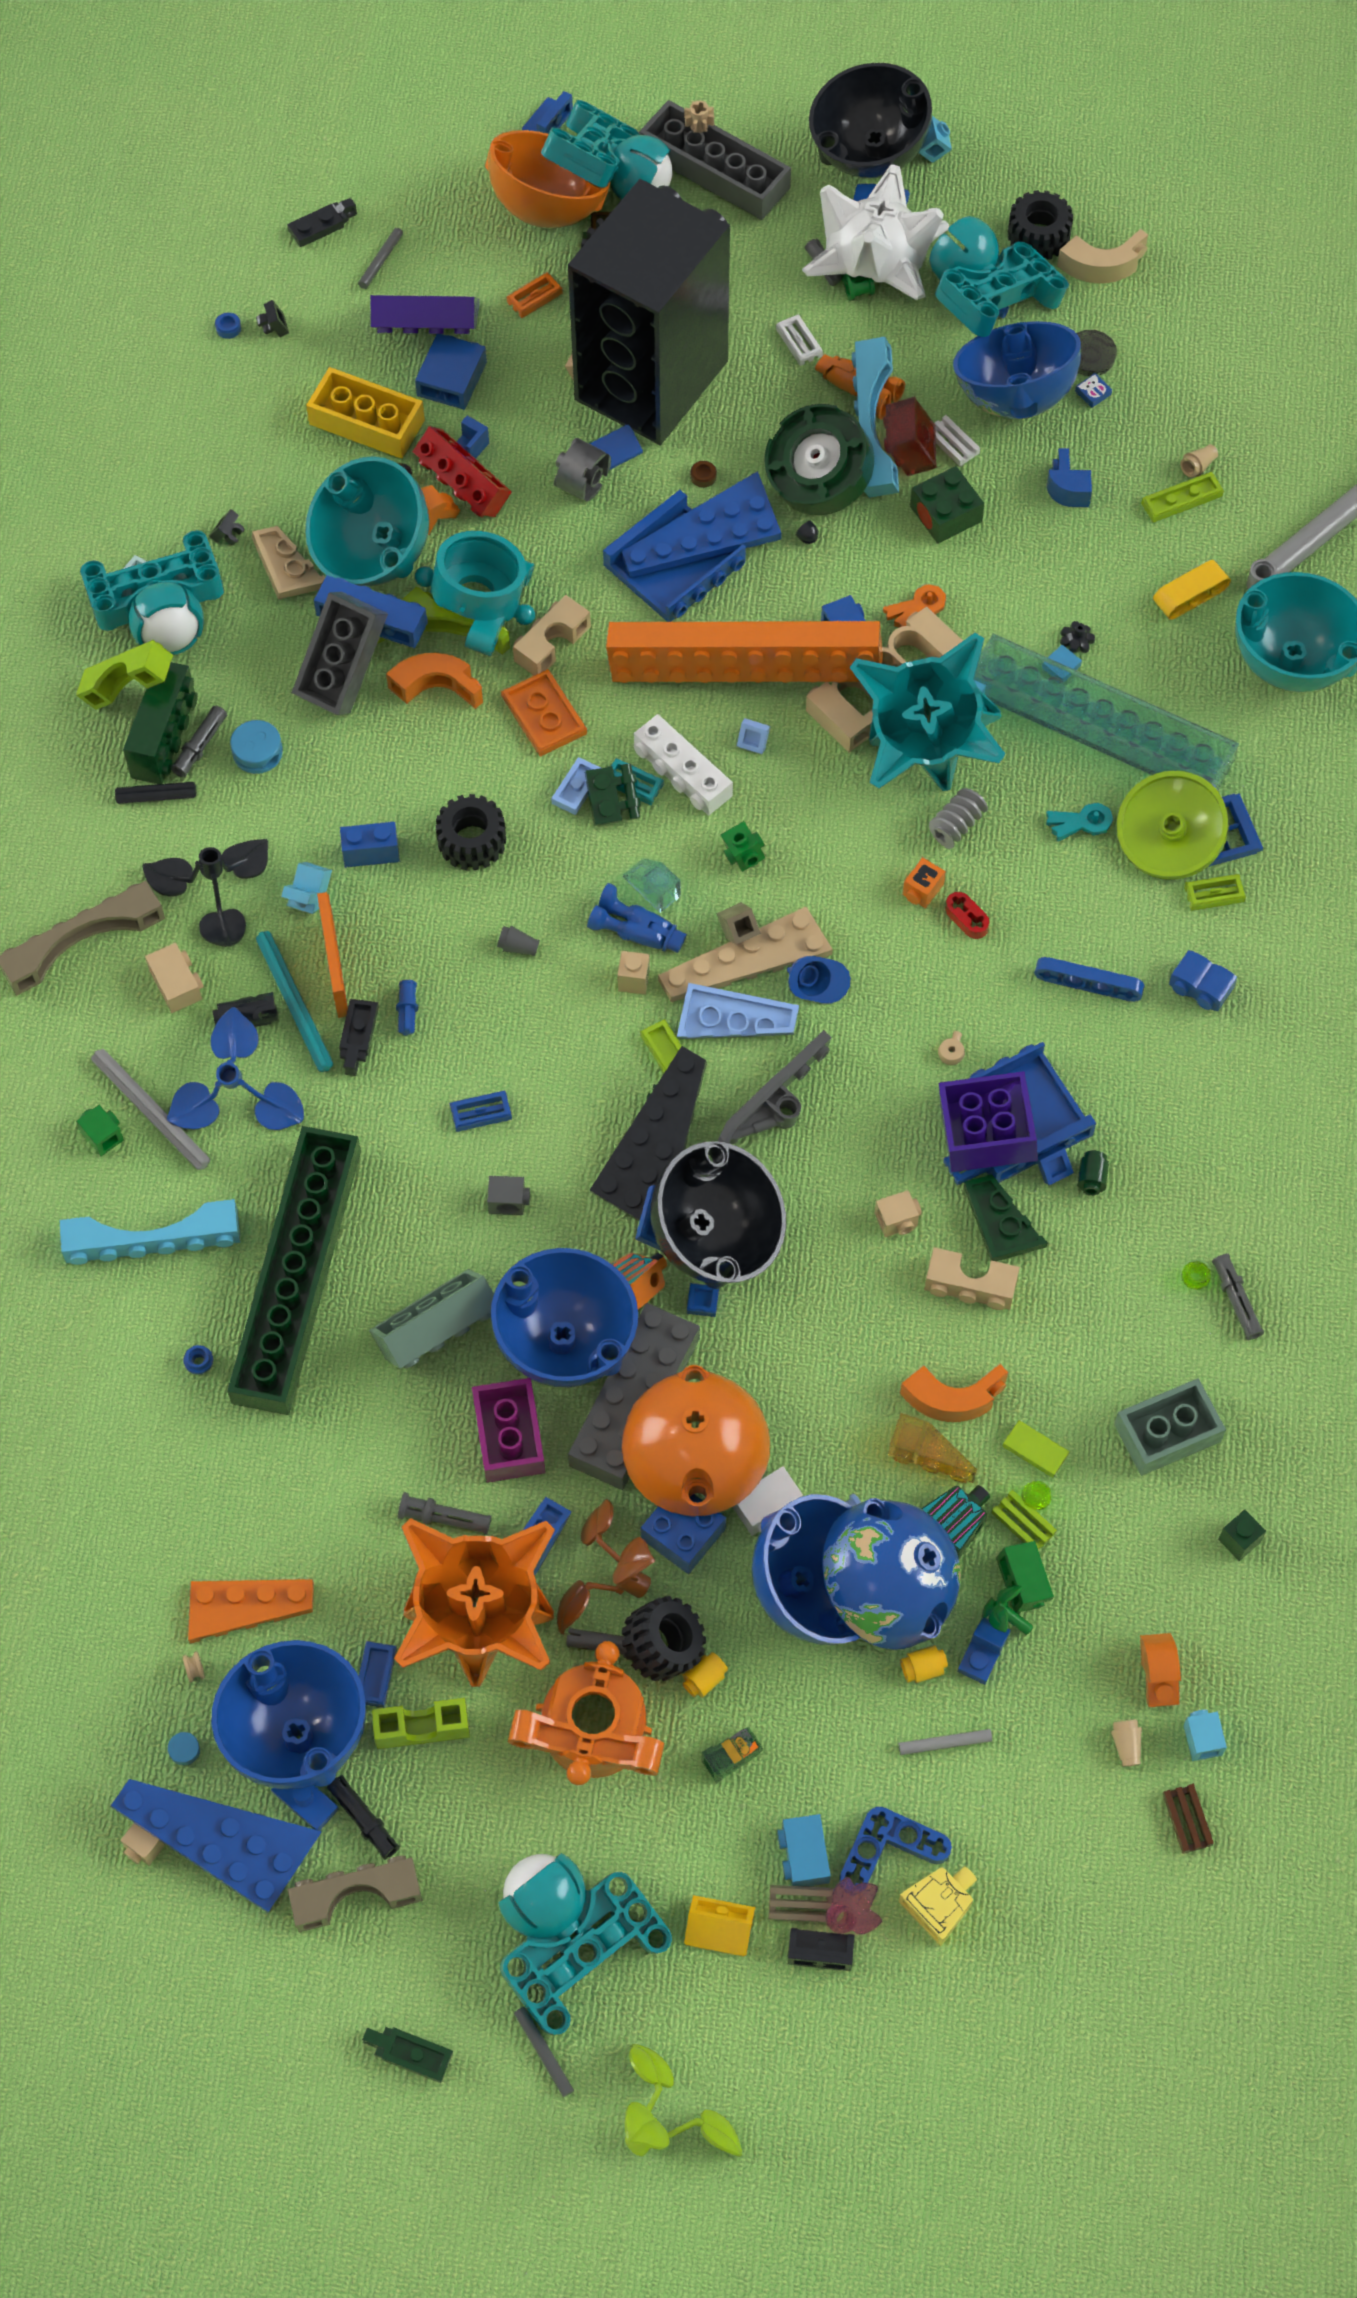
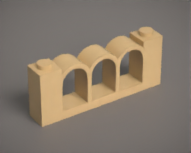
M926 606L921 611L912 613L906 621V626L893 631L889 637L887 647H882V664L898 667L907 662L896 652V649L901 646H915L927 657L940 658L963 640ZM825 682L820 687L812 688L806 697V712L849 753L869 738L873 716L872 710L863 716L840 694V691L847 687H856L863 690L871 698L860 682H832V686Z

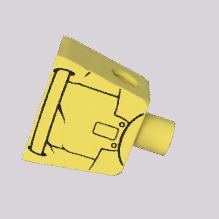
M965 1866L953 1877L941 1867L900 1894L899 1903L941 1946L971 1907L973 1899L966 1891L977 1881V1878Z

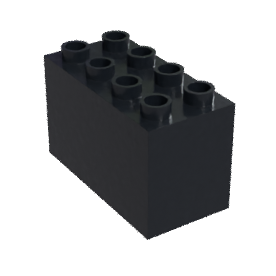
M639 179L568 264L574 400L622 426L629 424L634 432L660 446L728 362L730 224L727 223L726 219L719 212L709 208L702 211L683 201L681 196L671 187L665 185L656 187Z

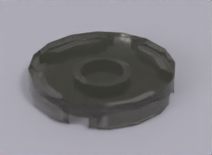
M1097 330L1077 332L1081 341V362L1078 374L1091 376L1094 373L1102 375L1108 372L1113 367L1117 356V349L1113 339Z

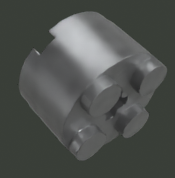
M575 438L566 453L561 452L556 460V466L559 469L554 480V486L579 499L592 500L603 486V484L599 483L602 475L606 477L608 475L611 456L603 450L579 438Z

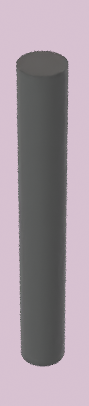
M394 228L359 280L358 285L361 288L367 289L403 235L401 229Z
M525 2006L514 2012V2015L563 2098L574 2092L573 2087Z

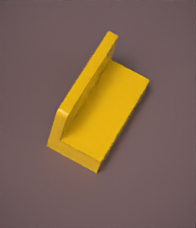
M693 1895L684 1944L746 1956L755 1907Z

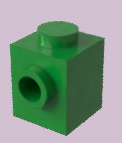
M100 1104L93 1109L83 1112L76 1121L80 1133L100 1157L124 1141L121 1130L118 1127L120 1124L119 1120L111 1110L106 1112Z

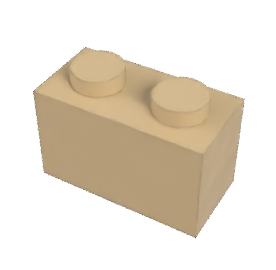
M176 942L145 956L149 971L171 1013L202 1000L200 989L203 988L202 981L197 972L191 973L189 969L192 966L190 958L185 950L180 952Z

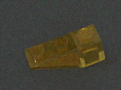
M900 1413L890 1442L889 1456H892L895 1461L902 1464H909L911 1462L920 1465L923 1470L929 1473L937 1474L941 1472L950 1475L951 1479L960 1483H967V1481L974 1483L977 1468L930 1422Z

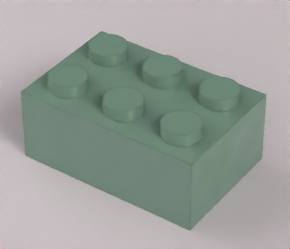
M1199 1378L1119 1411L1114 1423L1141 1476L1220 1443L1226 1431Z

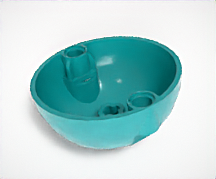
M362 457L340 466L323 481L309 506L305 529L309 553L323 573L334 578H343L349 583L358 586L381 585L396 578L409 576L413 570L414 562L418 559L425 546L429 532V512L420 486L405 468L386 458Z
M1286 572L1260 580L1251 586L1241 598L1236 612L1235 623L1237 643L1242 657L1249 668L1269 685L1290 692H1310L1324 689L1343 678L1356 674L1357 599L1344 587L1322 576L1302 572Z

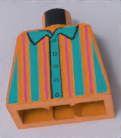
M630 1253L611 1263L623 1274L630 1284L636 1297L638 1310L665 1286L662 1270L667 1267V1262L660 1253H656L650 1258Z

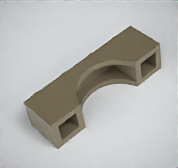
M396 1856L388 1859V1864L376 1867L373 1863L364 1864L357 1867L356 1872L344 1874L343 1871H338L326 1875L324 1880L313 1882V1879H306L296 1882L294 1884L295 1887L288 1889L298 1932L330 1925L331 1916L337 1904L344 1897L355 1892L375 1893L382 1897L391 1909L421 1902L422 1896L412 1857L406 1859V1856Z

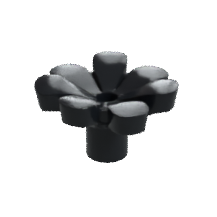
M1073 621L1070 627H1064L1061 630L1060 634L1064 637L1061 638L1060 644L1065 647L1070 645L1069 650L1072 653H1076L1078 648H1080L1082 653H1087L1090 650L1089 644L1095 642V635L1090 633L1091 628L1089 626Z

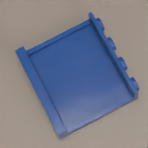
M681 490L677 491L603 550V565L667 622H671L676 617L683 616L692 604L700 602L707 592L714 587L720 586L732 572L739 571L746 561V546L741 545L734 552L629 578L622 558V551L692 510L687 506V495Z
M1043 1042L1035 1046L1033 1044L1028 1045L1019 1054L1011 1058L1004 1057L997 1061L993 1067L987 1070H977L970 1076V1078L1025 1071L1037 1138L1038 1156L1059 1145L1067 1149L1093 1136L1096 1122L1091 1114L1086 1117L1084 1116L1044 1055L1045 1044ZM1037 1161L990 1167V1170L986 1173L988 1175L992 1174L1000 1183L1036 1165Z

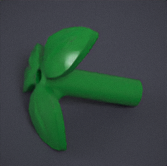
M1013 1585L1000 1590L997 1594V1600L995 1601L991 1597L984 1606L982 1618L989 1616V1622L992 1627L1001 1632H1007L1008 1622L1025 1635L1029 1634L1033 1629L1031 1623L1008 1607V1601L1012 1600L1023 1590V1587L1020 1585Z

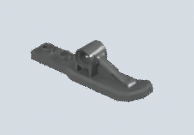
M823 1030L726 1122L717 1142L736 1144L740 1138L753 1133H760L775 1126L783 1129L794 1126L801 1112V1103L787 1087L796 1078L799 1081L802 1080L811 1070L809 1066L815 1060L820 1062L826 1057L830 1051L828 1046L832 1037ZM788 1108L793 1112V1115H784L780 1109Z

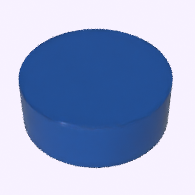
M234 313L219 315L215 320L217 334L225 339H231L239 335L241 332L240 318Z

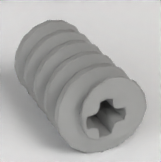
M968 788L960 789L957 795L950 799V803H947L943 810L939 811L936 817L929 822V828L933 837L945 848L952 849L955 844L954 841H960L961 834H966L968 827L975 825L974 819L979 820L982 817L981 812H987V803L977 792Z

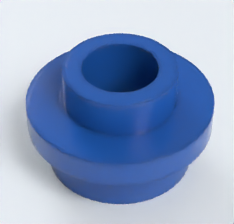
M201 1345L189 1348L183 1358L185 1368L190 1373L197 1375L209 1371L214 1360L212 1352L207 1347ZM201 1357L204 1359L203 1363L199 1365L194 1364L196 1358Z

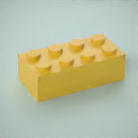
M331 367L326 371L306 405L309 425L403 459L425 421L422 400Z

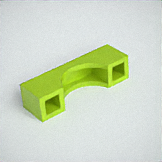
M151 640L86 668L76 696L97 710L112 704L119 692L134 679L147 689L165 681L173 654L167 651L160 643Z

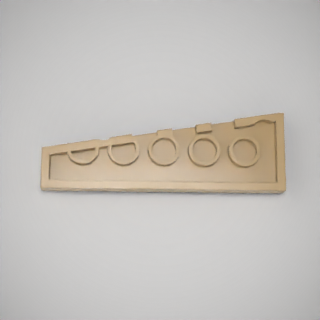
M804 907L759 928L761 934L737 945L730 941L659 974L658 981L669 1000L674 1002L685 998L688 983L718 989L731 985L733 981L747 978V980L757 977V974L771 970L773 972L783 970L785 966L792 965L797 959L804 956L828 957L832 955L833 949L808 908Z

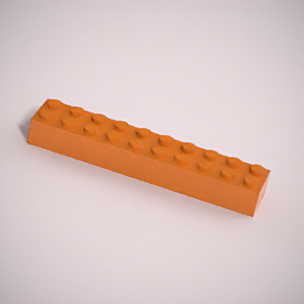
M880 621L609 622L606 644L612 682L622 683L860 682L850 669L856 658L881 664L883 661Z

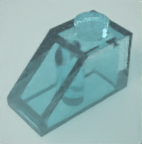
M643 858L623 874V878L660 913L681 897L680 879L662 862Z

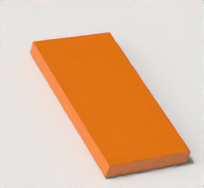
M327 892L317 893L338 1018L346 1017L348 1005L329 894Z

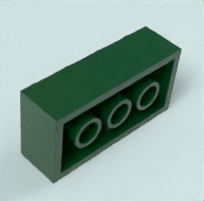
M171 662L165 681L148 689L146 688L123 748L132 779L163 784L165 777L171 773L170 767L173 764V755L179 752L182 731L187 730L190 710L195 708L198 700V693L194 690V678L191 677L190 669L187 665Z

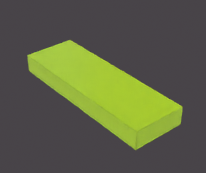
M1209 472L1142 498L1141 504L1154 523L1223 497L1224 490L1213 472Z

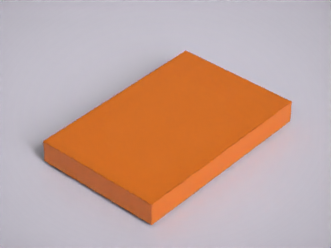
M549 669L501 691V697L540 757L587 734L586 726Z

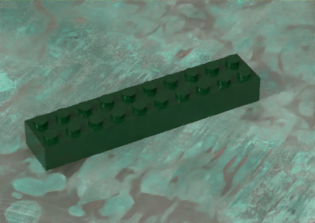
M306 1126L301 1128L227 1393L231 1404L284 1415L290 1414L361 1154L358 1136Z

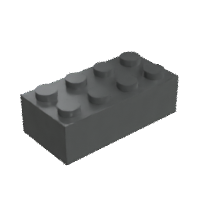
M342 591L329 592L291 693L336 715L351 713L388 613Z

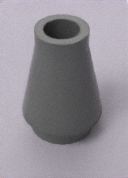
M512 925L510 928L503 926L497 947L502 948V952L535 956L540 940L534 939Z

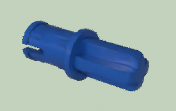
M402 980L399 982V1003L396 1005V1010L399 1012L398 1032L408 1036L415 1032V1012L418 1011V1005L416 1004L417 983L413 980Z

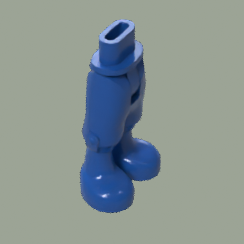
M611 883L606 884L601 894L599 905L593 908L587 923V928L593 931L601 929L617 932L618 936L623 940H630L651 948L662 949L664 952L669 949L679 953L687 936L686 933L677 930V925H673L671 922L644 909L642 906L632 905L629 907L620 902L617 898V888ZM608 914L625 918L626 921L617 920Z

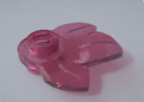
M849 1877L841 1880L835 1886L832 1893L833 1905L830 1906L826 1914L827 1926L838 1934L853 1931L860 1935L866 1934L878 1927L882 1919L870 1910L878 1886L872 1883H860L854 1886ZM844 1912L842 1920L837 1921L838 1915Z

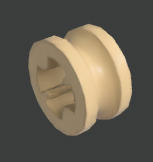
M198 1651L194 1652L192 1657L184 1655L183 1662L189 1682H194L195 1677L204 1679V1670Z

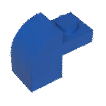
M1059 448L1057 459H1052V470L1048 472L1046 486L1049 495L1054 501L1063 506L1089 507L1092 494L1091 470H1070L1069 448Z

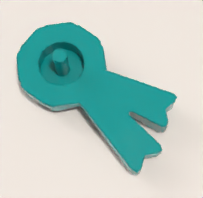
M1100 803L1085 805L1080 813L1046 811V817L1048 818L1046 825H1057L1052 827L1051 832L1057 836V842L1080 830L1093 836L1104 834L1109 830L1113 822L1110 809Z

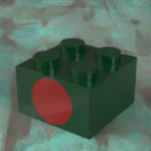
M955 466L912 487L910 507L936 543L939 544L981 523L984 502L958 467Z

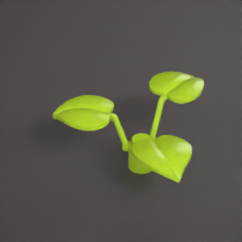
M632 2044L629 2051L631 2065L644 2081L654 2084L655 2091L647 2107L638 2102H631L627 2106L625 2112V2143L634 2154L642 2157L651 2148L665 2149L669 2145L670 2138L694 2126L701 2127L703 2137L713 2146L741 2157L742 2148L734 2128L725 2117L713 2110L705 2109L701 2113V2118H695L669 2132L666 2131L657 2118L653 2117L651 2111L662 2091V2086L671 2088L674 2085L672 2070L667 2062L655 2051L642 2045Z

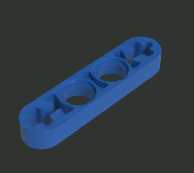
M1050 957L1039 958L1034 972L1038 979L1045 982L1132 1002L1141 1000L1145 987L1143 981L1135 977Z

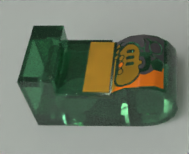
M747 1727L718 1745L704 1750L701 1755V1761L717 1784L759 1755L764 1748L750 1727Z

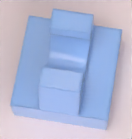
M744 718L741 723L737 747L763 754L770 726Z

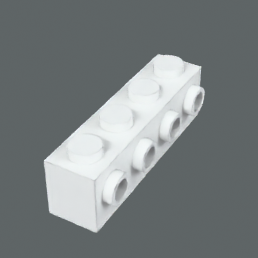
M658 714L634 732L635 752L641 758H646L651 762L659 775H665L679 793L683 792L687 795L696 809H702L709 816L732 797L733 782Z

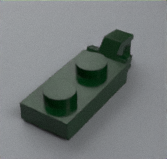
M385 2027L383 2033L367 2028L362 2039L364 2044L376 2048L374 2055L381 2058V2060L438 2083H442L453 2055V2051L395 2027L393 2029Z

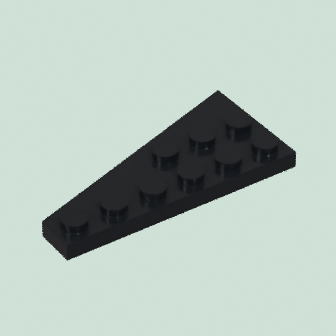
M681 1046L590 1188L591 1193L640 1221L648 1188L656 1185L666 1165L686 1149L687 1137L693 1121L697 1097L700 1093L707 1066V1061L704 1058Z

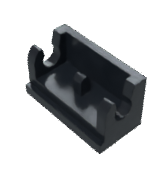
M791 1928L787 1965L851 1971L855 1935Z

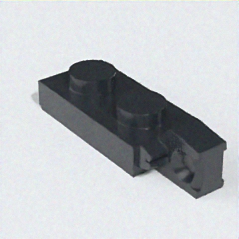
M352 198L340 201L339 204L338 202L329 204L287 224L288 231L297 244L303 247L344 228V224L348 219L357 215L356 204Z
M350 999L339 1046L340 1059H345L343 1066L345 1068V1075L356 1076L359 1061L366 1062L378 1014V1002Z

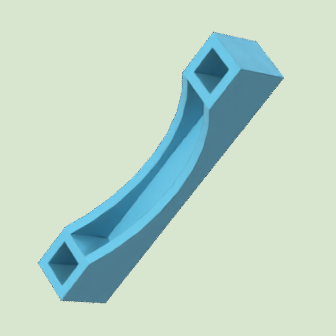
M886 337L856 341L855 352H852V363L854 368H856V376H853V386L855 392H857L858 400L854 401L856 416L859 418V424L868 435L874 450V469L864 492L869 498L899 493L898 468L893 460L882 450L875 425L879 394L893 372L892 347Z
M235 1199L204 1203L196 1212L182 1221L150 1231L115 1229L101 1224L90 1217L60 1220L61 1252L65 1262L74 1265L85 1264L90 1260L113 1261L117 1257L124 1256L140 1258L149 1253L171 1254L175 1250L188 1249L190 1251H198L208 1246L230 1247L233 1243H241L238 1209Z

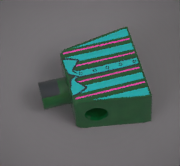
M956 1485L921 1508L938 1521L947 1531L954 1543L959 1559L986 1522L988 1514L982 1506L990 1499V1495L980 1485H977L969 1494Z

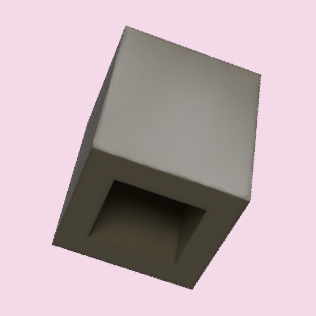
M742 902L716 913L725 938L735 945L761 934L752 908Z

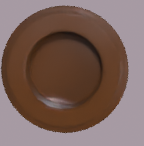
M698 461L693 464L690 478L694 485L705 488L715 483L717 470L711 462Z

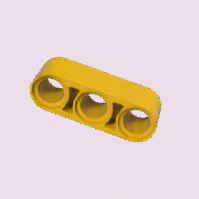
M1209 560L1161 587L1154 594L1153 601L1168 619L1173 620L1222 593L1230 585L1231 579L1215 560Z

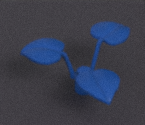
M232 1007L219 1019L211 1035V1048L215 1056L220 1059L231 1057L230 1060L222 1063L217 1068L216 1077L218 1081L215 1082L212 1094L202 1083H186L175 1093L167 1115V1120L171 1124L181 1128H205L211 1125L219 1115V1106L213 1099L218 1095L220 1088L224 1086L227 1089H234L239 1085L261 1099L255 1106V1116L258 1122L267 1129L282 1130L301 1123L304 1120V1109L296 1092L284 1083L272 1082L268 1084L263 1095L242 1080V1073L234 1064L236 1057L247 1058L252 1055L258 1046L259 1037L254 1025L237 1008Z

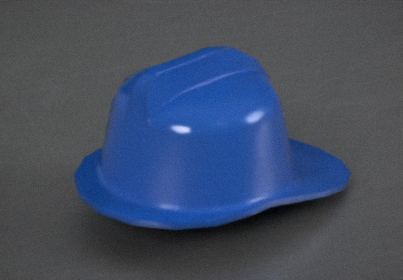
M804 956L797 959L791 967L787 968L790 990L801 999L819 1003H834L843 998L850 987L851 977L848 969L842 963L832 959Z

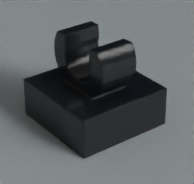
M273 300L265 303L266 313L256 317L258 326L263 327L265 334L273 331L279 337L289 334L283 311Z
M230 509L222 516L209 537L216 543L224 537L228 544L234 545L238 539L232 535V531L240 535L245 530L241 524L235 523L239 515Z

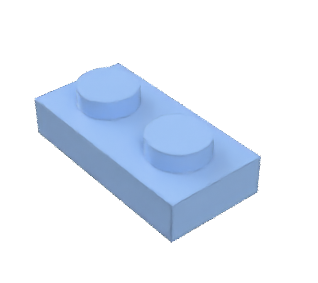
M578 757L552 796V804L576 815L588 797L584 772L601 767Z

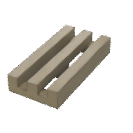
M770 1885L769 1919L832 1922L834 1888ZM776 1894L827 1897V1901L776 1899ZM776 1907L826 1909V1912L776 1910Z

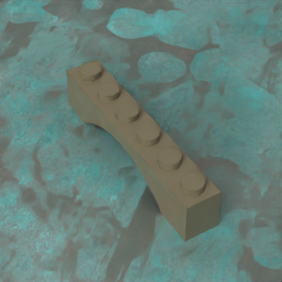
M146 880L140 884H133L126 891L106 898L101 904L79 912L74 918L66 922L57 923L52 929L41 935H34L27 942L15 948L5 950L0 955V969L17 996L42 983L47 971L55 960L79 941L108 931H143L164 920L165 915L162 905Z

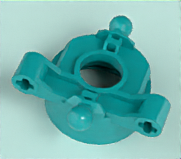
M465 531L452 535L439 547L434 570L428 566H423L415 572V581L421 587L431 586L430 592L438 606L466 618L474 619L465 641V647L491 656L505 621L508 622L514 617L519 624L529 625L535 619L533 607L529 604L519 605L522 589L528 585L535 565L525 561L518 548L499 535L485 531ZM467 582L481 583L492 592L472 590L462 586V584Z

